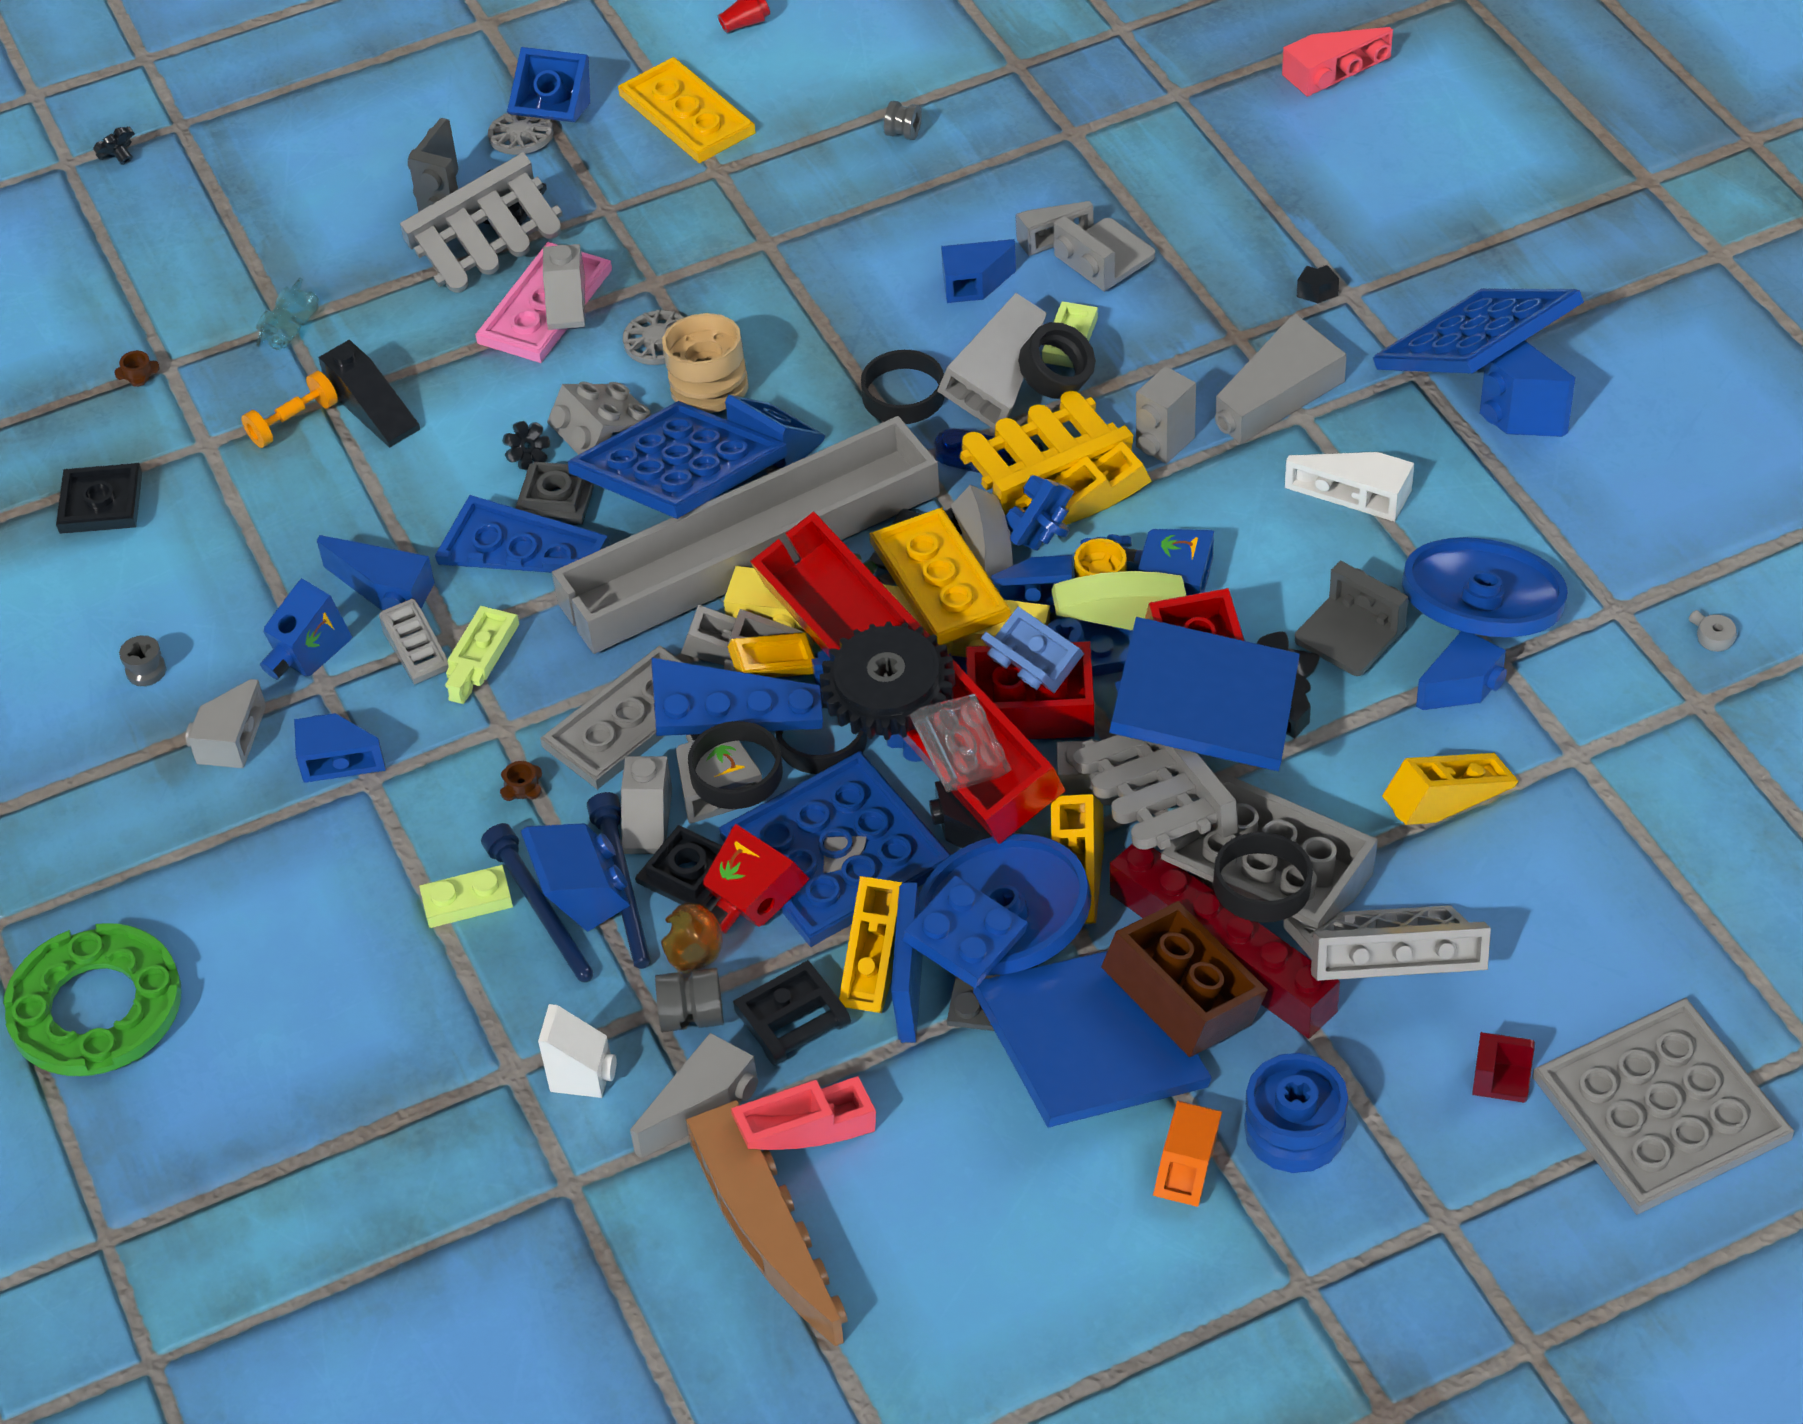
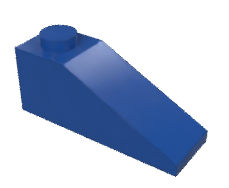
M319 535L317 539L324 568L380 610H386L410 599H415L422 609L435 584L429 556Z

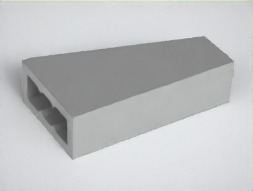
M1015 293L947 366L937 392L995 430L998 420L1009 417L1024 378L1018 362L1020 349L1037 328L1043 325L1047 313Z
M1297 314L1291 316L1216 396L1215 421L1217 426L1223 433L1229 434L1240 444L1244 443L1345 382L1347 354Z

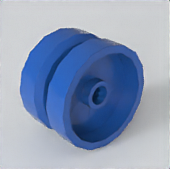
M1303 1053L1281 1054L1263 1062L1251 1075L1246 1090L1244 1128L1247 1144L1259 1160L1273 1169L1285 1172H1311L1329 1164L1340 1152L1346 1132L1348 1093L1345 1081L1335 1067L1319 1057Z

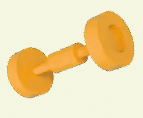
M317 370L306 377L310 393L302 398L296 396L274 410L275 414L264 420L255 410L242 415L243 427L250 439L258 447L264 448L273 442V435L269 428L270 425L279 420L281 422L288 420L304 410L305 404L315 399L325 409L338 402L337 393L332 383L321 371Z

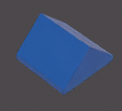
M521 47L507 113L510 115L576 122L590 104L588 55Z
M729 394L726 398L725 404L728 421L787 444L788 456L773 464L779 469L805 458L823 442L826 436L768 402Z

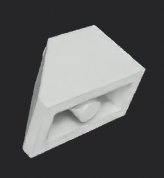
M549 1004L538 1043L550 1092L602 1098L606 1082L613 1081L617 1064L616 1055L610 1053L607 1036L562 1007Z

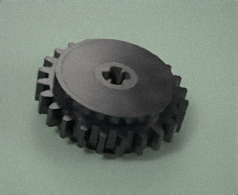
M886 622L885 626L879 627L870 624L869 629L865 631L854 630V636L849 640L841 638L839 640L840 650L832 648L829 650L830 661H823V674H820L823 703L827 704L830 716L837 715L838 725L842 727L850 723L851 732L855 735L862 730L867 732V738L872 739L875 735H883L885 740H889L891 735L897 734L905 738L907 737V732L911 730L923 731V724L927 721L933 724L936 723V711L946 712L948 710L947 700H953L954 698L953 687L956 686L955 670H953V658L948 656L945 644L938 646L936 635L933 634L926 638L924 636V628L922 627L914 631L908 628V623H903L901 626H892L891 622Z

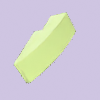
M1142 571L1109 572L1077 577L1056 583L1051 590L1056 615L1133 630L1136 617H1146L1150 602L1186 596L1182 576Z

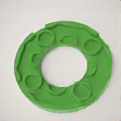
M101 923L95 924L96 929L83 931L71 935L70 930L65 931L38 946L17 967L4 995L5 1025L17 1050L35 1066L48 1072L66 1076L102 1074L142 1058L170 1029L181 1002L182 992L179 973L171 954L158 939L143 930L128 925ZM108 968L122 972L133 981L136 988L134 1004L121 1021L116 1020L113 1023V1027L108 1029L96 1028L85 1034H77L73 1030L71 1032L65 1031L54 1022L51 1015L53 999L61 986L74 976L88 970Z

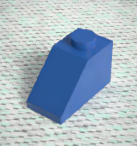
M1072 555L1031 557L991 575V581L1004 600L1050 605V613H1056L1051 590L1056 583L1074 579Z
M1461 631L1419 679L1416 707L1422 710L1481 703L1491 690L1497 691L1506 678L1507 669L1504 668L1506 650L1475 634Z
M338 714L315 715L294 719L296 759L304 783L386 771L379 739Z

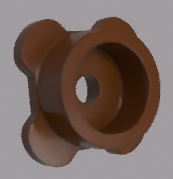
M136 350L130 351L121 357L119 361L120 367L116 368L114 373L118 380L125 379L132 386L139 387L149 380L151 374L157 373L160 367L157 361H150L149 356L145 352Z
M515 761L501 772L504 787L500 790V794L504 800L512 801L515 798L536 799L541 795L542 790L538 785V781L542 777V770L539 766L532 765L527 761Z

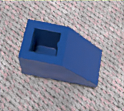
M1014 239L941 246L942 271L947 303L984 300L1016 272Z

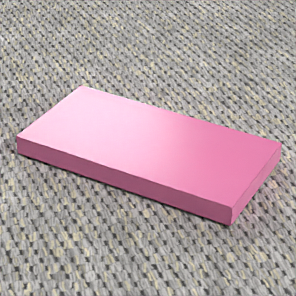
M547 242L544 247L557 246V244ZM543 248L475 334L477 344L542 363L568 329L548 330L543 282ZM581 252L585 272L586 305L612 271L611 260Z

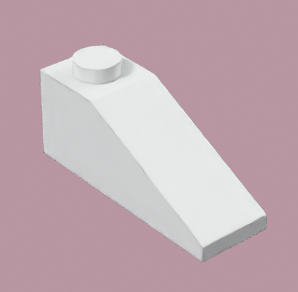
M1379 452L1289 455L1286 460L1285 488L1395 522L1412 491L1414 463Z

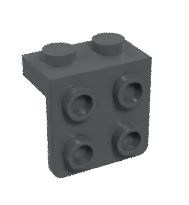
M440 118L428 130L424 139L410 152L408 157V168L411 172L413 194L416 197L418 212L458 190L456 181L458 173L457 157L450 121L445 118Z
M1340 560L1331 569L1329 598L1295 632V643L1311 653L1318 654L1322 659L1354 676H1361L1406 629L1409 596L1401 593L1395 587L1388 586L1367 575L1363 570L1354 568Z

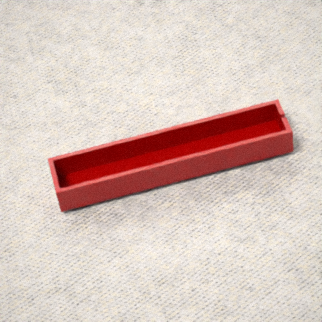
M814 511L785 533L801 560L795 565L780 539H777L750 561L765 587L828 656L831 648L840 650L839 640L841 638L849 640L854 636V630L865 631L869 629L870 624L879 627L885 626L886 622H891L892 626H901L903 623H908V628L914 631L922 627ZM924 629V636H925L926 638L929 637V636H931V635ZM953 660L956 686L953 687V700H947L948 710L946 712L936 711V723L933 724L927 721L923 724V731L911 730L907 732V737L903 739L992 838L1000 844L1066 790L1052 764Z

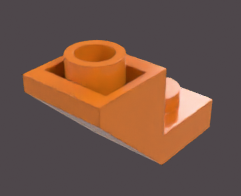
M1177 1101L1164 1145L1153 1196L1196 1207L1200 1205L1208 1165L1213 1156L1223 1111Z

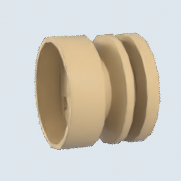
M695 314L678 320L666 330L662 338L665 364L668 369L671 396L675 402L680 401L705 412L714 413L726 409L725 401L728 394L739 397L745 396L749 388L740 328L733 320L719 314Z

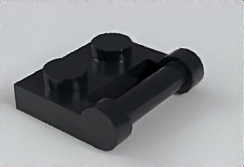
M809 960L733 1001L736 1014L761 1045L772 1065L787 1059V1053L835 1027L839 1030L851 1023L847 1009ZM820 1006L826 1011L780 1038H777L773 1033Z

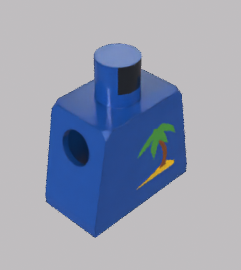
M1152 529L1148 532L1143 550L1123 548L1127 557V571L1180 575L1183 579L1186 596L1204 593L1213 561L1214 531Z
M301 578L264 626L263 632L273 650L263 659L260 666L269 676L276 680L289 667L304 676H311L344 647L353 637L331 595Z

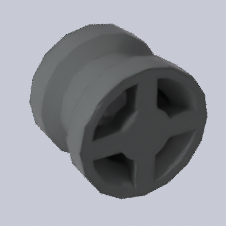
M890 101L884 118L885 135L893 137L901 134L908 140H915L919 133L922 119L920 105L911 104L906 107L902 106L899 101Z
M140 635L130 638L121 646L119 651L120 659L125 666L127 679L136 686L153 685L165 675L166 665L161 656L159 644L154 638Z

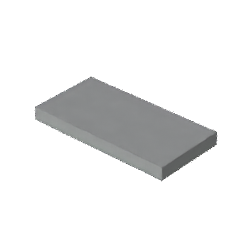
M660 645L540 738L541 745L546 751L597 790L624 769L625 756H641L664 737L656 736L651 660L652 658L676 662L682 661Z

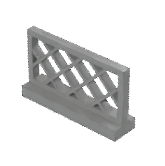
M1451 905L1339 912L1318 929L1292 917L1284 919V929L1312 959L1311 975L1317 981L1488 970L1491 928L1485 922H1468Z

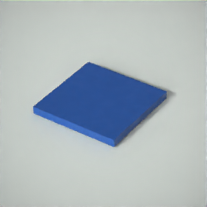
M1481 288L1374 355L1373 360L1377 370L1472 374L1584 303L1580 290Z
M677 401L567 462L570 474L678 519L787 457L788 453L787 444Z
M1136 617L1109 733L1279 771L1300 654Z
M861 751L719 827L720 837L725 842L735 824L739 825L794 861L809 877L807 883L780 910L810 947L852 925L860 876L903 883H917L919 887L925 883L934 869L951 855ZM852 836L867 838L866 846L861 855L851 856L846 859L841 870L824 873V856L833 859L844 857L852 849ZM827 837H846L848 844L842 850L830 851L824 847V840Z
M1107 951L987 978L976 989H973V993L1047 1128L1209 1087L1212 1077L1199 1055L1196 1054L1189 1057L1101 968Z

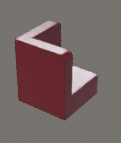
M1480 1032L1472 1095L1522 1103L1526 1102L1529 1093L1535 1041Z

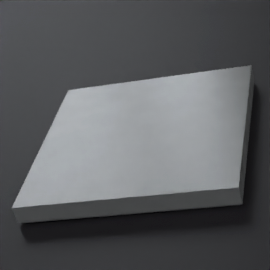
M1687 998L1535 1068L1533 1073V1079L1636 1215L1791 1141L1794 1134L1792 1127Z

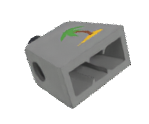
M700 734L686 735L688 743L681 744L676 748L689 824L737 810L713 806L701 799L693 789L689 773L688 754L693 742ZM740 741L726 742L712 748L700 759L695 770L704 782L721 789H742L762 780L759 768Z

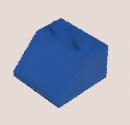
M1524 340L1485 365L1479 414L1506 434L1563 437L1568 433L1576 377Z
M585 823L527 826L521 830L543 894L587 932L630 906L624 891L628 887L627 880L622 871L614 865L612 857L616 855V852L605 834L597 835Z

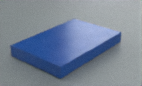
M902 883L899 886L891 993L898 1039L901 1040V1043H916L923 954L902 941L905 929L921 913L917 883Z

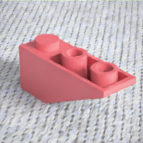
M1391 27L1311 34L1283 47L1282 75L1308 97L1390 58L1393 29Z

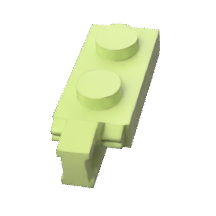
M484 606L479 607L447 660L448 670L446 675L448 681L445 686L448 688L449 701L464 704L472 693L473 685L481 686L484 680H487L519 626L517 614Z

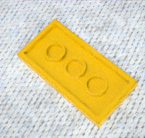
M675 57L618 86L620 97L698 163L711 158L756 133L755 124Z
M942 507L869 533L870 544L926 631L930 635L934 634L937 636L939 645L1005 622L1011 616L1009 606Z

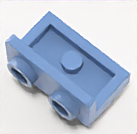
M1019 606L995 637L987 632L981 637L991 648L987 653L991 659L1005 669L1010 664L1020 669L1017 676L1035 690H1038L1043 685L1055 693L1084 655L1079 647Z

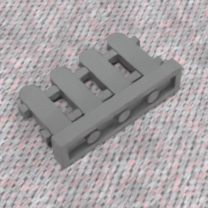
M522 152L402 221L400 227L403 239L409 248H414L419 259L426 255L438 274L433 277L438 287L446 284L450 291L460 293L468 287L466 271L477 266L481 273L491 275L499 269L497 253L508 248L510 253L517 257L526 255L530 250L528 235L538 230L547 239L557 237L561 232L560 220L558 218L562 216V211L558 205L551 208L539 191L543 187L542 182L538 176L536 178L533 177L532 164L526 154ZM516 202L520 203L531 219L521 226L508 209V207ZM487 219L500 237L490 244L477 226ZM456 237L469 255L459 262L446 244Z
M1114 735L1096 743L1092 739L1082 742L1083 748L1078 749L1073 754L1074 768L1077 772L1090 774L1100 771L1092 779L1095 796L1102 799L1119 796L1111 805L1113 819L1121 824L1139 821L1131 829L1132 844L1136 848L1150 849L1158 846L1160 850L1171 846V840L1196 830L1200 834L1211 831V825L1222 838L1238 832L1235 798L1198 753ZM1137 755L1139 756V758L1134 759L1132 761L1126 762L1116 767L1113 766L1114 764H1117L1124 760L1130 759ZM1155 780L1159 781L1158 783L1142 788L1135 792H1133L1132 790L1137 787L1148 784L1150 782H1153ZM1172 806H1179L1176 809L1170 810L1158 816H1152V814L1160 812Z

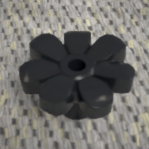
M131 127L116 128L113 134L111 133L103 141L97 142L93 150L99 160H103L109 155H115L121 165L126 164L132 159V155L127 150V147L132 143L130 138L135 133Z
M519 421L513 424L515 434H504L503 444L511 447V449L506 451L505 457L509 462L518 461L519 469L528 470L529 464H533V462H546L548 459L547 455L541 450L550 447V440L547 436L539 437L543 432V426L539 423L532 422L528 426L525 421Z

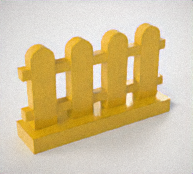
M1067 391L1061 395L1059 411L1052 413L1047 406L1037 404L1029 408L1028 424L1021 427L1015 420L1010 418L998 420L995 425V437L987 440L978 432L965 434L962 439L960 459L965 465L970 462L973 463L983 476L981 485L986 491L993 488L992 494L998 496L1004 514L1007 515L1014 506L1026 507L1024 501L1029 497L1024 493V486L1030 476L1035 475L1048 480H1054L1085 456H1088L1094 462L1122 441L1132 451L1134 435L1125 425L1117 428L1113 422L1106 424L1096 413V402L1092 397L1084 399L1076 391ZM1070 421L1081 436L1074 438L1063 426V423ZM1038 435L1049 449L1041 452L1029 437ZM1005 448L1016 463L1008 466L997 451Z

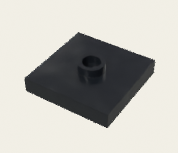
M140 463L63 469L56 521L59 534L136 527L142 481Z

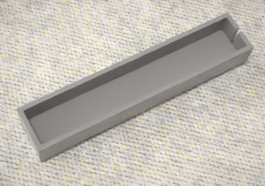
M896 416L716 497L678 519L672 517L552 571L558 605L572 625L577 627V632L592 653L596 654L685 613L698 605L726 594L735 566L754 568L750 561L777 539H780L794 562L800 560L785 533L813 511L840 540H843L899 514L902 509L908 510L939 496L938 462L901 418Z

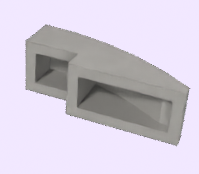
M969 485L950 507L962 531V538L991 580V575L1013 566L1009 529L998 496Z
M698 605L681 653L704 661L724 665L726 659L732 660L727 648L731 639L805 632L742 609L739 610L737 618ZM806 633L812 649L814 640Z

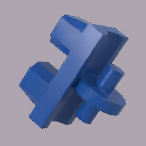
M1035 475L1030 476L1024 486V493L1032 499L1030 505L1026 510L1014 506L1005 516L1008 529L1012 532L1010 535L1011 541L1015 545H1024L1038 551L1042 543L1049 544L1054 534L1066 537L1070 529L1062 521L1069 512L1065 506L1075 491L1065 484Z

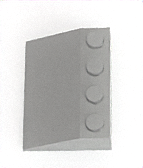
M1223 773L1219 780L1236 800L1238 832L1222 838L1211 825V831L1200 834L1196 830L1171 840V846L1165 848L1161 853L1162 860L1213 882L1216 856L1223 845L1231 839L1253 832H1268L1289 838L1305 850L1313 867L1310 897L1306 905L1297 914L1293 915L1292 918L1318 929L1353 903L1373 875L1378 839ZM1248 854L1238 857L1229 862L1221 871L1224 881L1231 889L1247 898L1260 901L1284 899L1296 893L1305 883L1302 874L1294 865L1280 857L1269 854Z

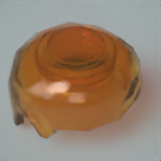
M684 903L679 905L672 914L665 918V921L671 923L672 926L668 935L662 939L661 944L669 963L678 972L690 974L692 971L700 970L716 961L722 949L723 938L718 919L704 905Z

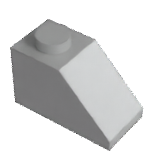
M580 244L543 247V282L548 330L585 327V272Z
M250 679L199 707L194 723H189L186 730V743L192 749L196 764L244 768L266 708L258 680Z
M625 756L621 786V826L624 854H655L667 838L672 795V783L667 756Z

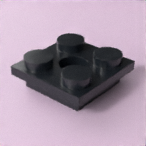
M678 825L636 875L635 881L653 892L700 913L714 896L703 885V879L722 845ZM691 861L697 863L691 868L679 867L682 863H689Z

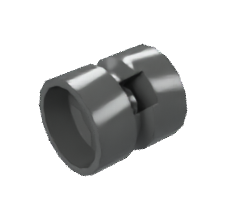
M717 968L694 970L689 978H684L680 972L655 975L661 1032L686 1030L690 1022H695L699 1028L724 1025Z

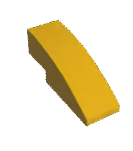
M1123 441L1094 462L1088 456H1085L1052 480L1065 484L1075 491L1065 506L1069 512L1062 522L1066 525L1101 512L1152 482L1143 463ZM1029 497L1024 501L1027 507L1030 505L1032 499Z

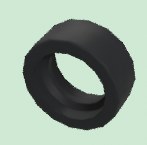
M1049 322L1038 327L1022 346L1018 362L1021 374L1029 386L1041 395L1052 399H1060L1064 392H1078L1094 373L1096 360L1091 344L1076 328L1064 323ZM1040 345H1051L1062 350L1073 363L1075 375L1073 377L1062 376L1049 369L1041 358Z

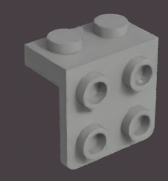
M1066 216L1054 222L1053 244L1055 256L1104 292L1155 259V249L1112 218H1104L1087 230L1082 229Z
M580 382L579 384L561 385L547 423L579 455L611 438L613 432H622L651 416V412L646 406L640 404L629 393L630 390L621 383L592 384Z

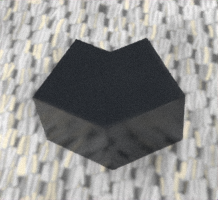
M1328 265L1318 269L1306 266L1297 280L1298 298L1321 303L1338 296L1339 278Z
M1303 687L1293 691L1286 734L1294 739L1310 723L1311 706Z

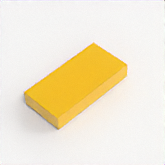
M806 632L731 639L727 646L736 672L773 678L814 674L811 659L815 657Z

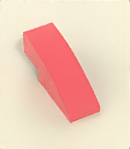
M858 1076L824 1088H820L817 1080H813L731 1108V1114L748 1149L785 1150L822 1146L875 1132L876 1110Z

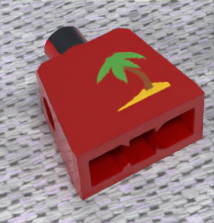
M735 824L703 879V885L719 900L705 920L723 934L728 932L740 915L758 927L763 926L807 883L809 877L794 861Z

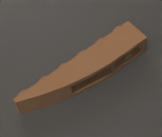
M732 1101L686 1119L690 1145L724 1218L744 1251L767 1281L804 1320L834 1346L843 1344L842 1324L848 1322L844 1306L839 1296L830 1297L825 1287L830 1284L825 1266L820 1258L813 1260L808 1251V1248L812 1247L809 1233L803 1221L795 1223L790 1213L795 1210L794 1204L786 1185L778 1187L773 1177L778 1173L770 1151L748 1149L731 1114V1108L739 1106L738 1101Z

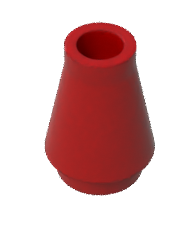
M737 0L724 12L718 14L717 17L723 30L729 33L739 28L764 22L765 17L770 15V9L766 0Z

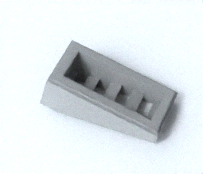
M1090 201L1018 213L1016 214L1017 241L1028 256L1053 248L1054 222L1063 216H1066L1073 222L1075 218L1079 217V224L1077 225L1087 230L1094 225L1093 204Z
M415 599L407 600L380 612L379 618L383 633L414 685L448 670V659ZM430 655L434 656V658L414 665V662L419 661Z

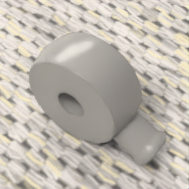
M1698 610L1693 611L1689 616V621L1698 626V641L1704 648L1716 652L1729 649L1736 640V626L1728 617L1723 615H1709L1705 617Z

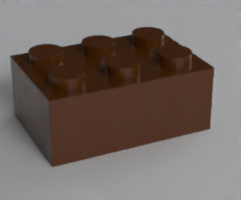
M1179 901L1117 930L1101 966L1189 1057L1251 1026L1268 991Z

